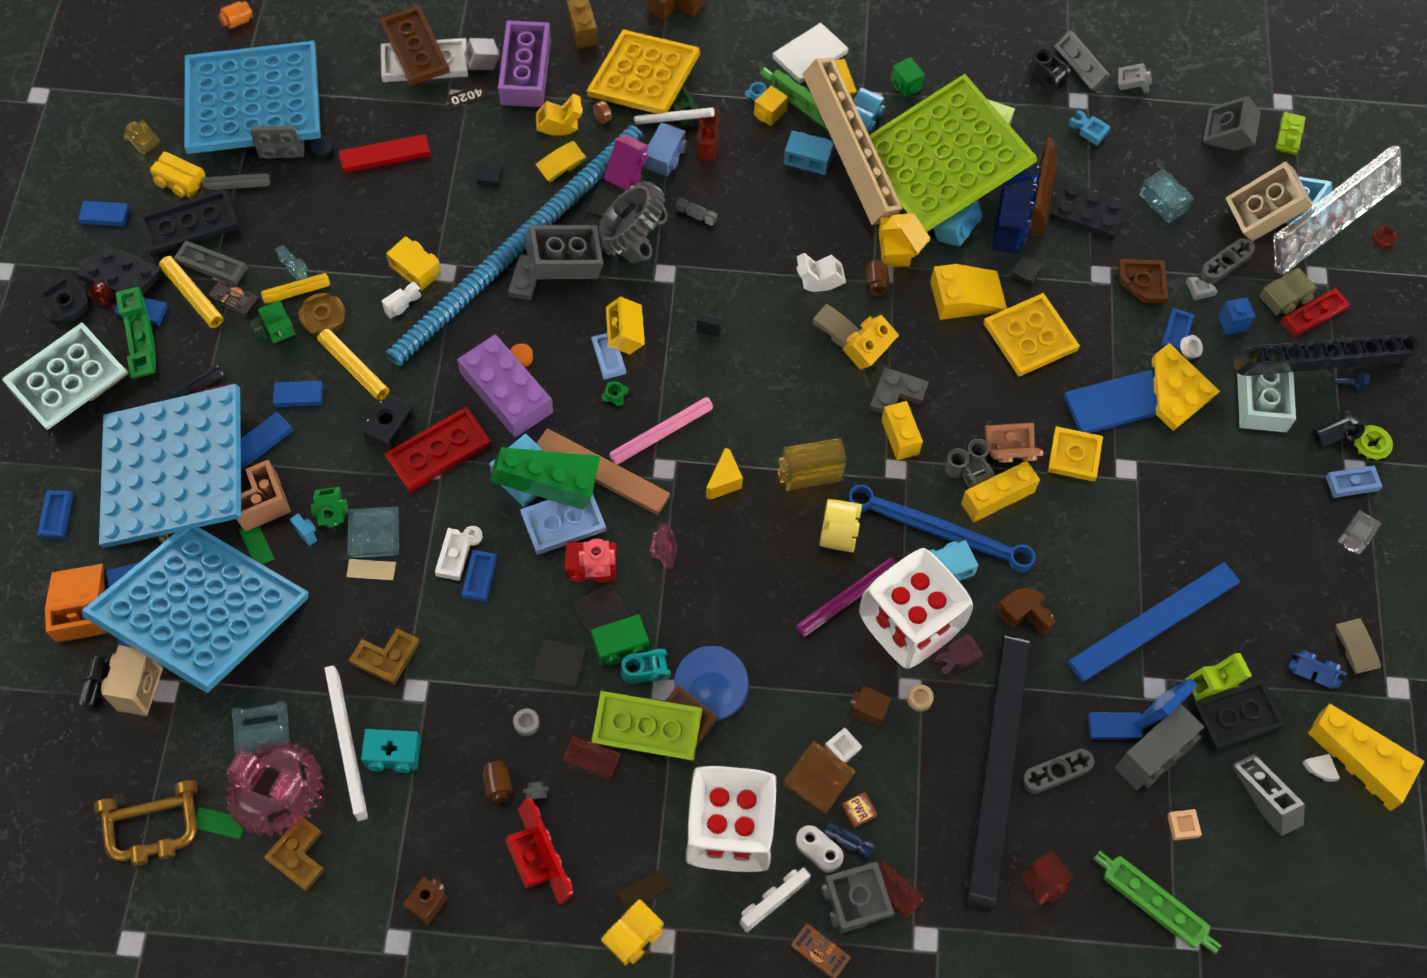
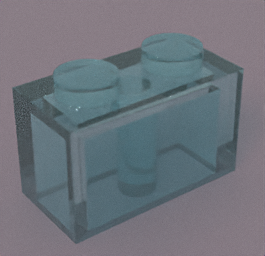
M1164 169L1146 179L1139 192V195L1168 223L1187 212L1194 199L1190 192L1184 189Z

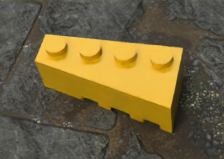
M1332 704L1327 705L1318 714L1308 732L1332 757H1337L1346 766L1345 769L1351 775L1355 774L1366 785L1365 788L1372 795L1376 794L1390 812L1403 803L1424 763V760Z

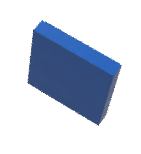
M1190 678L1161 694L1133 724L1139 730H1143L1166 718L1196 688V683Z

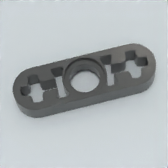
M1241 238L1204 264L1200 272L1201 279L1208 284L1219 282L1251 258L1255 251L1254 243L1249 239ZM1244 248L1246 249V250H1243L1239 255L1237 254L1238 251H1239V249H1241V250L1244 249ZM1222 258H1230L1233 261V264H1225L1222 261ZM1216 267L1218 268L1216 273H1208V271L1212 272L1216 269Z
M1078 749L1029 768L1022 778V785L1029 793H1040L1087 774L1094 765V757L1085 749ZM1078 757L1081 760L1085 759L1087 761V763L1084 765V768L1081 764L1074 766L1071 770L1070 765L1074 764L1077 761ZM1053 765L1062 766L1065 770V776L1061 778L1055 777L1051 772V767ZM1044 773L1046 775V778L1040 780L1038 786L1035 783L1029 782L1032 777L1031 775L1034 778L1041 777Z

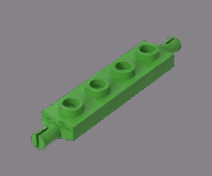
M765 67L762 68L760 75L769 81L770 86L788 96L789 102L827 129L812 94L805 87L797 84L789 75L782 73L780 70L772 73Z
M1101 851L1097 853L1093 860L1106 869L1103 878L1105 881L1192 949L1202 944L1213 954L1217 953L1221 944L1208 935L1210 930L1209 924L1121 856L1112 861Z

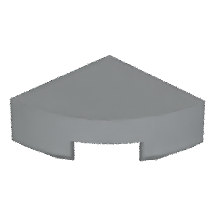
M1189 277L1186 280L1194 300L1215 296L1217 293L1216 288L1211 283L1208 284L1197 277Z

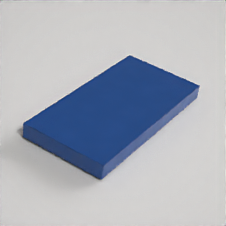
M1152 370L1065 392L1063 396L1080 432L1093 433L1157 416V395L1154 394V375Z

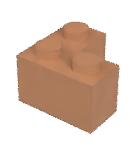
M269 460L245 469L252 489L241 493V518H238L237 521L244 531L291 512L279 477Z

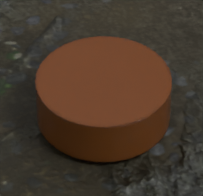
M604 101L593 105L594 115L601 124L611 121V110Z

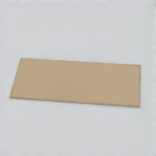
M349 559L346 577L393 580L396 562Z

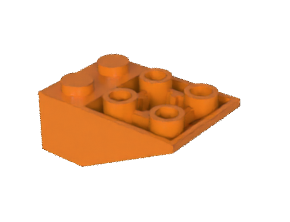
M103 564L52 572L45 605V623L47 634L56 643L108 633L82 616V610L105 591Z

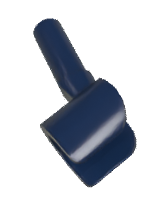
M1362 372L1357 374L1356 379L1335 378L1334 384L1353 385L1357 390L1362 391L1367 388L1370 375Z

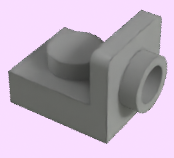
M1144 63L1119 68L1118 86L1120 90L1142 86L1144 93L1149 92V84H1152V75L1150 71L1147 72Z

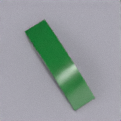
M137 286L116 292L118 310L124 319L130 356H127L131 379H136L154 374L156 370L155 344L148 311L141 290Z

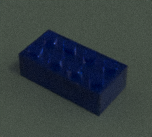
M1037 162L1003 183L992 250L1018 254L1020 246H1025L1027 234L1031 226L1030 215H1032L1034 208L1033 197H1035L1037 190L1035 179H1038L1040 166H1037Z

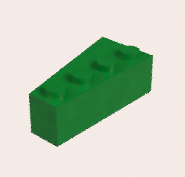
M501 447L494 461L490 482L584 510L592 497L601 456Z

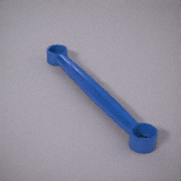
M856 485L850 490L848 502L856 503L852 499V496L856 493H864L869 497L868 503L862 504L861 512H866L870 509L951 542L957 541L959 543L966 540L969 548L1007 560L1010 567L1016 572L1025 573L1029 571L1035 561V552L1027 545H1017L1012 548L934 516L875 497L872 490L866 485ZM1014 554H1026L1030 558V563L1027 565L1018 564L1014 560Z

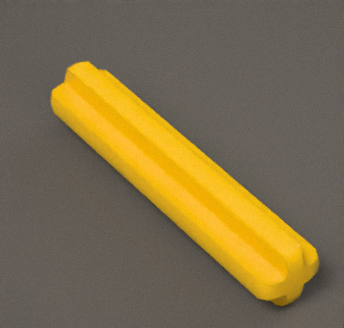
M323 273L261 292L264 303L268 304L328 287L330 282L327 274Z

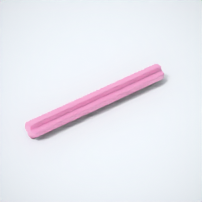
M705 397L610 452L612 462L616 465L704 415L713 409L712 402L708 397Z

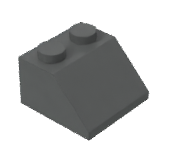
M1249 96L1209 108L1203 142L1234 151L1255 145L1261 111Z

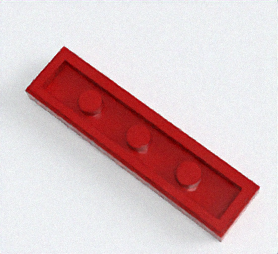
M426 134L339 151L344 173L431 156Z

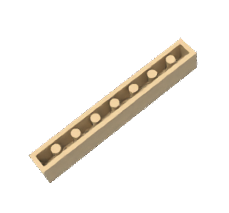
M833 57L816 58L803 72V77L871 225L880 224L881 217L897 215L903 209Z

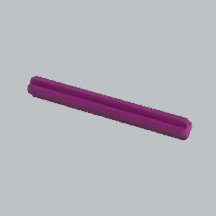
M889 558L798 623L797 630L800 634L807 636L860 598L880 575L896 564L894 559Z

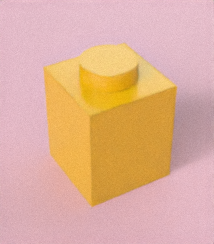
M770 86L755 101L754 115L760 121L771 126L787 111L788 96Z

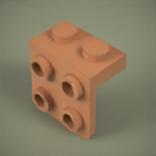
M1034 423L985 426V441L990 447L988 455L992 456L993 460L1013 462V458L1017 457L1022 458L1023 461L1037 460V456H1043V450L1035 447Z

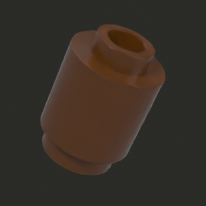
M874 260L865 267L867 288L872 295L880 296L886 294L890 286L888 265L880 260Z
M502 761L486 764L482 775L487 799L493 800L494 803L507 801L509 796L513 794L508 767H505V763Z

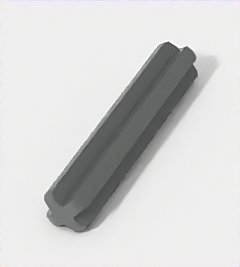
M268 173L203 178V187L208 190L270 186V176Z

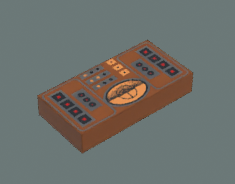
M806 923L790 945L791 948L830 978H837L851 958L808 923Z

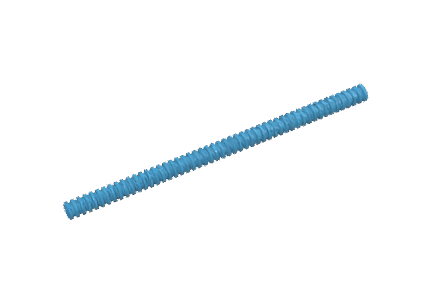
M632 125L623 134L619 135V137L628 135L640 142L643 141L641 131ZM616 139L600 155H597L596 159H593L586 168H583L582 172H579L573 180L569 181L568 185H565L559 193H556L554 198H551L545 206L541 207L540 211L531 216L530 220L526 221V224L517 229L516 233H513L506 240L507 242H503L502 246L497 248V251H494L492 255L487 257V260L478 265L477 269L473 270V274H469L468 278H464L463 283L458 284V288L455 287L452 290L453 292H449L448 297L442 299L443 302H438V306H434L433 311L427 313L428 316L424 315L423 320H419L417 322L418 325L412 327L413 330L409 329L407 334L402 336V339H398L397 344H393L392 349L389 348L386 351L390 360L396 365L402 366L403 361H407L409 359L408 356L414 354L413 351L417 352L419 346L422 347L424 342L429 341V337H433L434 332L437 333L439 328L444 327V323H448L449 318L452 319L454 314L459 313V309H463L464 304L467 305L469 300L474 299V295H478L479 291L484 289V286L492 282L494 277H497L504 268H507L513 262V259L522 254L523 250H526L525 240L530 225L554 224L556 219L564 215L570 209V206H573L575 202H578L584 196V193L593 188L605 176Z

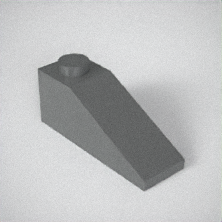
M1255 754L1233 764L1234 771L1258 809L1281 836L1304 825L1305 804Z

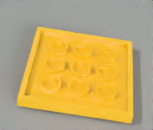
M622 30L587 89L588 97L656 114L667 113L697 61L700 49L691 45Z

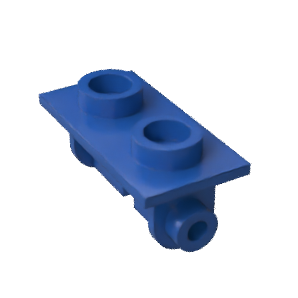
M1302 650L1301 653L1293 652L1292 655L1297 656V660L1292 659L1288 669L1292 670V673L1307 679H1311L1314 671L1317 672L1314 682L1324 685L1329 689H1333V687L1338 689L1342 681L1338 679L1339 674H1347L1340 670L1341 665L1326 660L1325 664L1315 660L1317 655Z

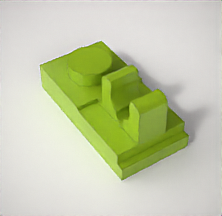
M1288 112L1283 113L1275 150L1297 155L1305 123L1304 116Z

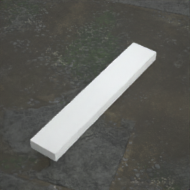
M329 666L325 667V673L353 813L356 819L361 821L367 819L368 814L343 690L336 667Z

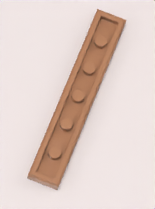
M548 428L536 443L542 448V451L597 455ZM600 457L595 479L596 483L659 515L670 498L669 492Z

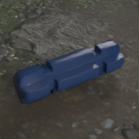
M829 822L824 830V834L829 839H836V843L853 852L858 851V855L869 859L874 850L873 844L866 840L862 842V838L845 829L840 830L839 826L832 822Z

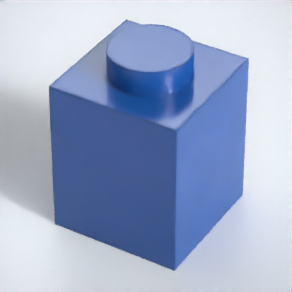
M1246 297L1226 301L1218 318L1225 335L1247 331L1255 318V314Z

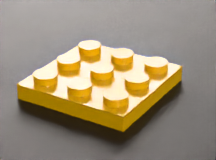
M1044 293L989 316L983 322L1019 377L1076 352L1080 347Z

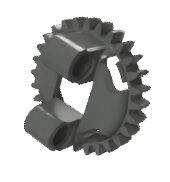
M639 182L636 186L631 185L629 190L625 189L624 193L619 195L610 207H607L608 210L602 214L603 218L599 220L600 225L597 226L600 247L608 255L612 254L613 256L616 253L618 255L621 254L630 263L650 259L652 247L646 236L656 226L664 224L668 218L665 206L662 204L665 201L662 190L651 182ZM634 203L637 205L626 218L622 219L620 217L621 213L630 204Z

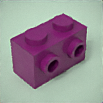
M628 135L617 138L604 180L627 190L630 189L631 185L636 186L641 180V168L648 158L646 152L649 145Z

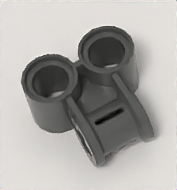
M974 439L969 443L967 451L958 448L951 450L944 467L946 474L952 478L963 477L969 489L994 477L993 469L986 462L990 451L988 443L983 439ZM973 452H978V453H980L981 455H980V456L975 455ZM956 461L959 462L961 465H955L952 462Z

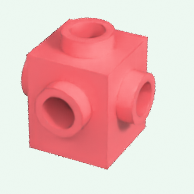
M592 539L589 542H583L584 551H579V566H584L585 577L611 576L610 565H615L614 550H609V541Z

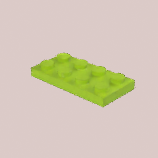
M601 691L591 743L694 760L702 708Z

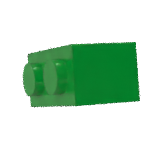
M639 614L591 629L592 640L601 666L605 664L615 665L621 662L627 655L643 653L649 650V640Z

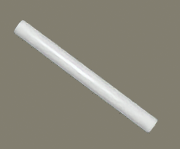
M703 108L635 116L634 122L636 125L713 117L714 109Z

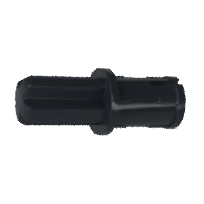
M95 655L91 657L87 675L83 677L85 684L79 701L82 706L91 708L96 703L99 688L102 686L104 671L108 660L103 656Z

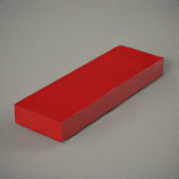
M1334 288L1284 316L1281 322L1296 338L1348 309L1350 304Z

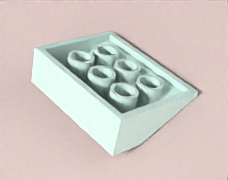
M80 323L6 375L2 380L19 402L48 430L122 377L127 371L83 323Z

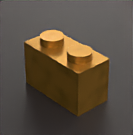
M567 0L568 18L577 49L598 45L597 27L589 0Z

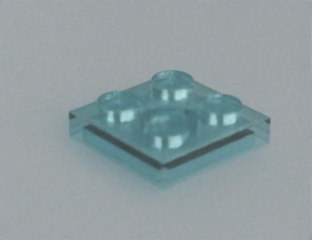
M398 507L348 509L349 558L399 555Z

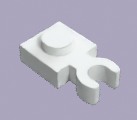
M412 282L404 291L400 288L382 300L385 314L390 319L402 314L409 307V302L415 301L422 296L418 285Z

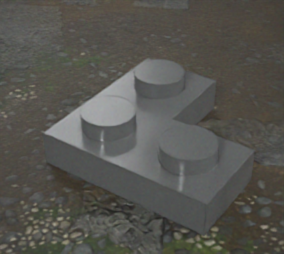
M884 367L869 410L883 414L884 407L896 404L898 398L921 405L929 381Z

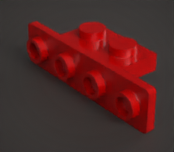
M527 798L518 808L526 830L508 835L505 842L525 888L549 881L558 903L563 904L573 894L572 883L566 877L559 854L554 850L550 833L545 829L540 818L539 808L534 804L532 798Z

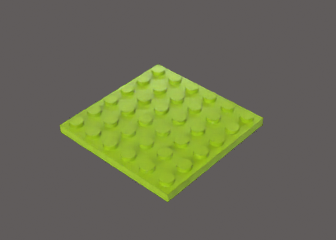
M963 74L869 135L906 214L914 213L926 232L1037 162V157L966 74Z

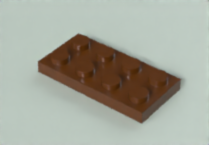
M420 6L380 18V24L409 86L450 73L449 66Z

